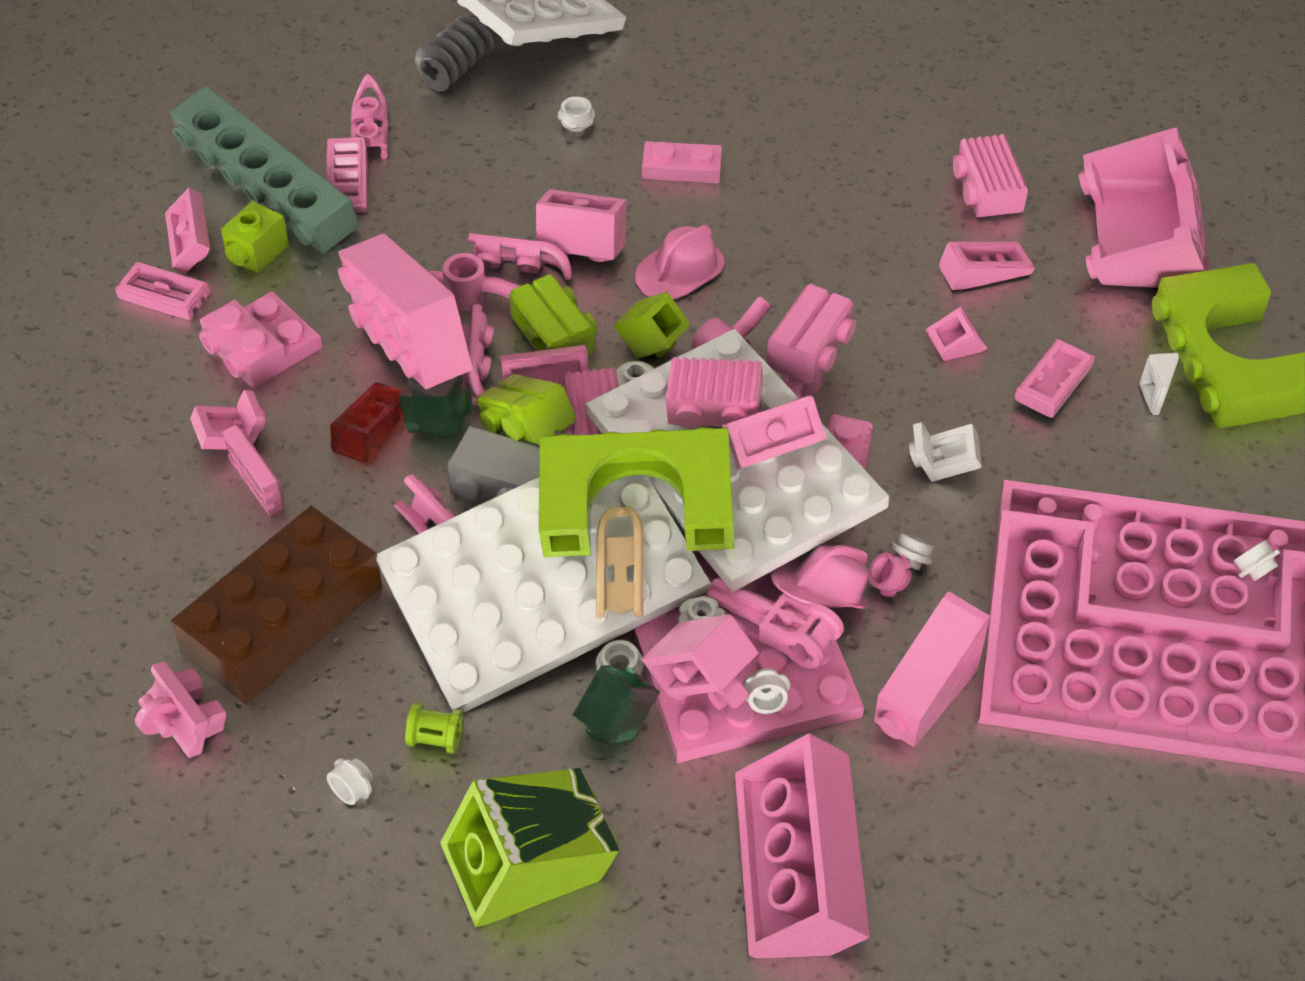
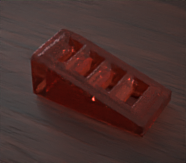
M375 382L330 424L332 451L345 457L368 463L379 451L413 402V394ZM376 402L388 405V407L376 404Z

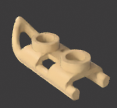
M611 507L602 514L597 528L596 617L604 618L605 611L625 614L631 610H634V616L642 617L643 527L641 518L632 507ZM615 517H629L633 522L634 536L606 537L607 524ZM634 565V581H627V568ZM605 566L614 567L613 582H606Z

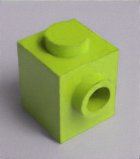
M251 201L221 228L227 259L237 266H244L258 274L289 246L284 216L254 201Z
M668 291L638 301L613 326L638 359L655 354L656 357L666 354L677 344L676 340L691 324Z

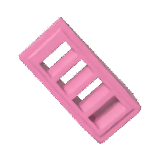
M363 137L328 139L327 181L343 194L358 193V196L347 197L352 201L355 213H367L369 157L366 139Z
M948 242L939 262V268L952 290L969 289L1030 275L1035 269L1019 242Z

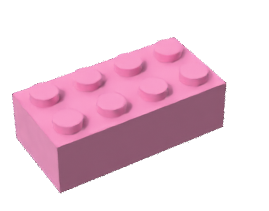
M385 233L338 251L343 266L338 269V274L343 287L351 294L353 304H350L348 308L354 324L357 328L363 327L367 331L372 343H379L389 360H396L408 378L413 377L427 390L473 370L455 296L449 289Z

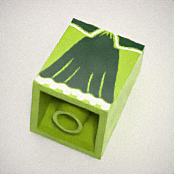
M581 768L473 780L440 841L475 927L486 926L601 881L620 851L616 836L608 827L597 804L596 795L589 787Z

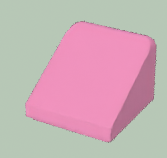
M962 307L957 308L926 329L944 361L980 353L988 349L974 323Z

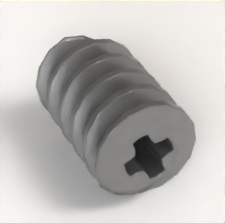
M463 14L458 16L444 30L440 31L434 38H431L426 45L420 47L416 52L415 66L420 78L431 89L438 92L445 91L450 84L457 81L459 76H463L468 68H472L477 61L483 59L486 53L491 52L495 42L493 33L488 26L482 24L479 18L474 15Z

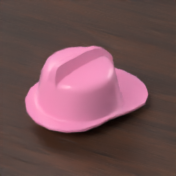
M702 225L698 228L681 226L668 232L661 248L647 256L636 269V286L641 293L651 297L668 291L673 300H678L722 273L725 265L724 257L719 249L715 247L710 227L708 225Z
M821 544L810 553L800 566L779 567L771 573L772 582L779 590L806 604H820L827 608L854 607L862 609L868 605L863 597L869 578V572L865 567L867 553L863 549L848 545L831 546Z

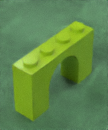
M1255 263L1161 278L1157 295L1152 300V311L1155 319L1161 321L1167 333L1170 348L1179 354L1188 381L1193 382L1200 395L1203 410L1210 414L1217 429L1305 413V352L1268 359H1247L1223 350L1209 335V332L1218 328L1262 321L1272 291Z
M702 427L696 430L676 431L656 429L649 432H605L603 434L591 435L559 434L557 436L540 437L539 536L543 557L591 555V509L595 498L608 484L617 479L632 475H647L659 478L670 484L679 493L684 504L686 551L734 549L728 428L713 429Z

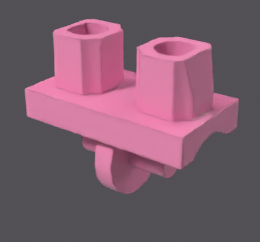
M165 661L152 665L151 672L155 677V681L147 694L139 699V705L142 708L135 718L136 726L145 735L160 733L163 738L173 736L188 758L202 754L205 738L223 731L226 711L218 700H212L200 705L196 704L195 700L202 697L203 684L194 668L173 672Z

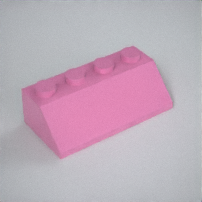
M808 733L735 773L749 956L756 959L831 956L870 938L849 754Z

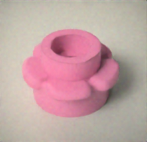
M884 552L879 554L870 565L869 582L873 587L880 589L882 596L893 597L897 592L903 591L910 583V562L903 554L897 556L894 553Z

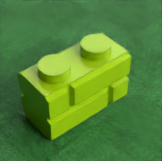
M549 274L534 280L532 285L527 283L511 290L509 294L511 318L536 351L585 345L587 356L593 355L595 351L594 336L598 334L596 322L589 312L582 313L577 307L576 297L569 286L562 287L556 278Z
M511 374L498 383V388L491 387L477 396V404L481 410L479 418L485 430L512 438L515 441L520 440L540 446V437L555 436V431L561 432L575 422L576 415L565 389L558 383Z

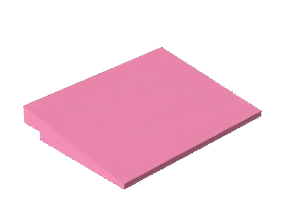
M1011 480L1003 481L999 498L988 614L990 619L987 627L978 723L1305 773V521ZM1264 540L1269 543L1274 551L1279 549L1280 554L1273 558L1278 567L1256 581H1253L1249 574L1243 578L1239 576L1241 570L1234 562L1239 556Z

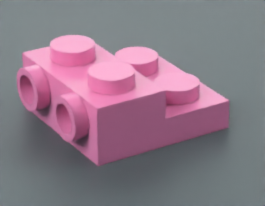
M272 291L245 307L234 299L200 319L202 332L199 333V337L205 349L212 355L217 353L223 359L225 366L235 378L241 377L253 389L323 348L321 336Z

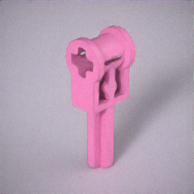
M715 578L707 592V596L715 599L720 607L759 625L760 642L786 654L795 663L805 668L814 669L818 667L823 660L822 652L831 640L840 638L844 631L843 622L831 609L820 604L810 605L803 603L784 592L775 603L744 587L732 593L721 578Z

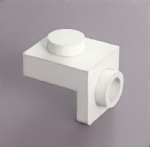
M923 422L913 424L914 441L909 443L910 455L914 465L917 468L922 466L931 482L982 468L979 437L973 424L931 436Z

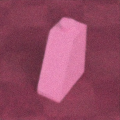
M948 591L879 693L874 723L878 724L888 736L894 739H901L915 747L978 671L990 615Z

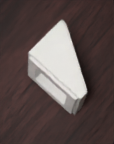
M1178 353L1151 354L1147 359L1139 385L1152 415H1159L1178 363Z

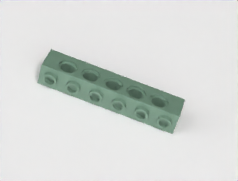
M207 86L169 111L176 126L173 128V133L181 145L185 148L191 146L196 150L200 159L208 167L214 165L218 168L224 179L231 186L236 184L240 186L250 201L262 204L264 207L283 215L285 224L292 229L297 239L303 245L311 244L324 254L360 227L352 201Z

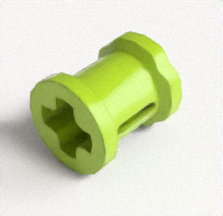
M414 702L410 708L406 724V746L415 747L417 743L445 747L447 753L456 754L463 731V710L454 709L452 713L424 709L422 703Z

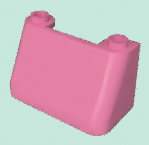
M1177 127L1083 155L1085 171L1079 173V180L1084 195L1091 194L1094 200L1098 244L1091 247L1092 254L1086 256V264L1091 279L1098 278L1102 285L1159 288L1161 278L1210 270L1199 188Z

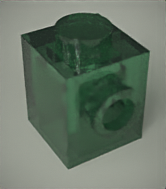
M462 375L427 390L411 377L398 396L408 433H435L437 435L457 433L466 416L472 410V395L465 388Z
M626 664L603 665L598 669L572 715L586 725L585 731L589 736L601 743L610 744L633 740L659 696L660 691Z

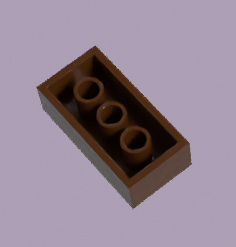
M309 506L171 619L181 654L246 705L382 587L380 570L376 561L377 553L315 507Z

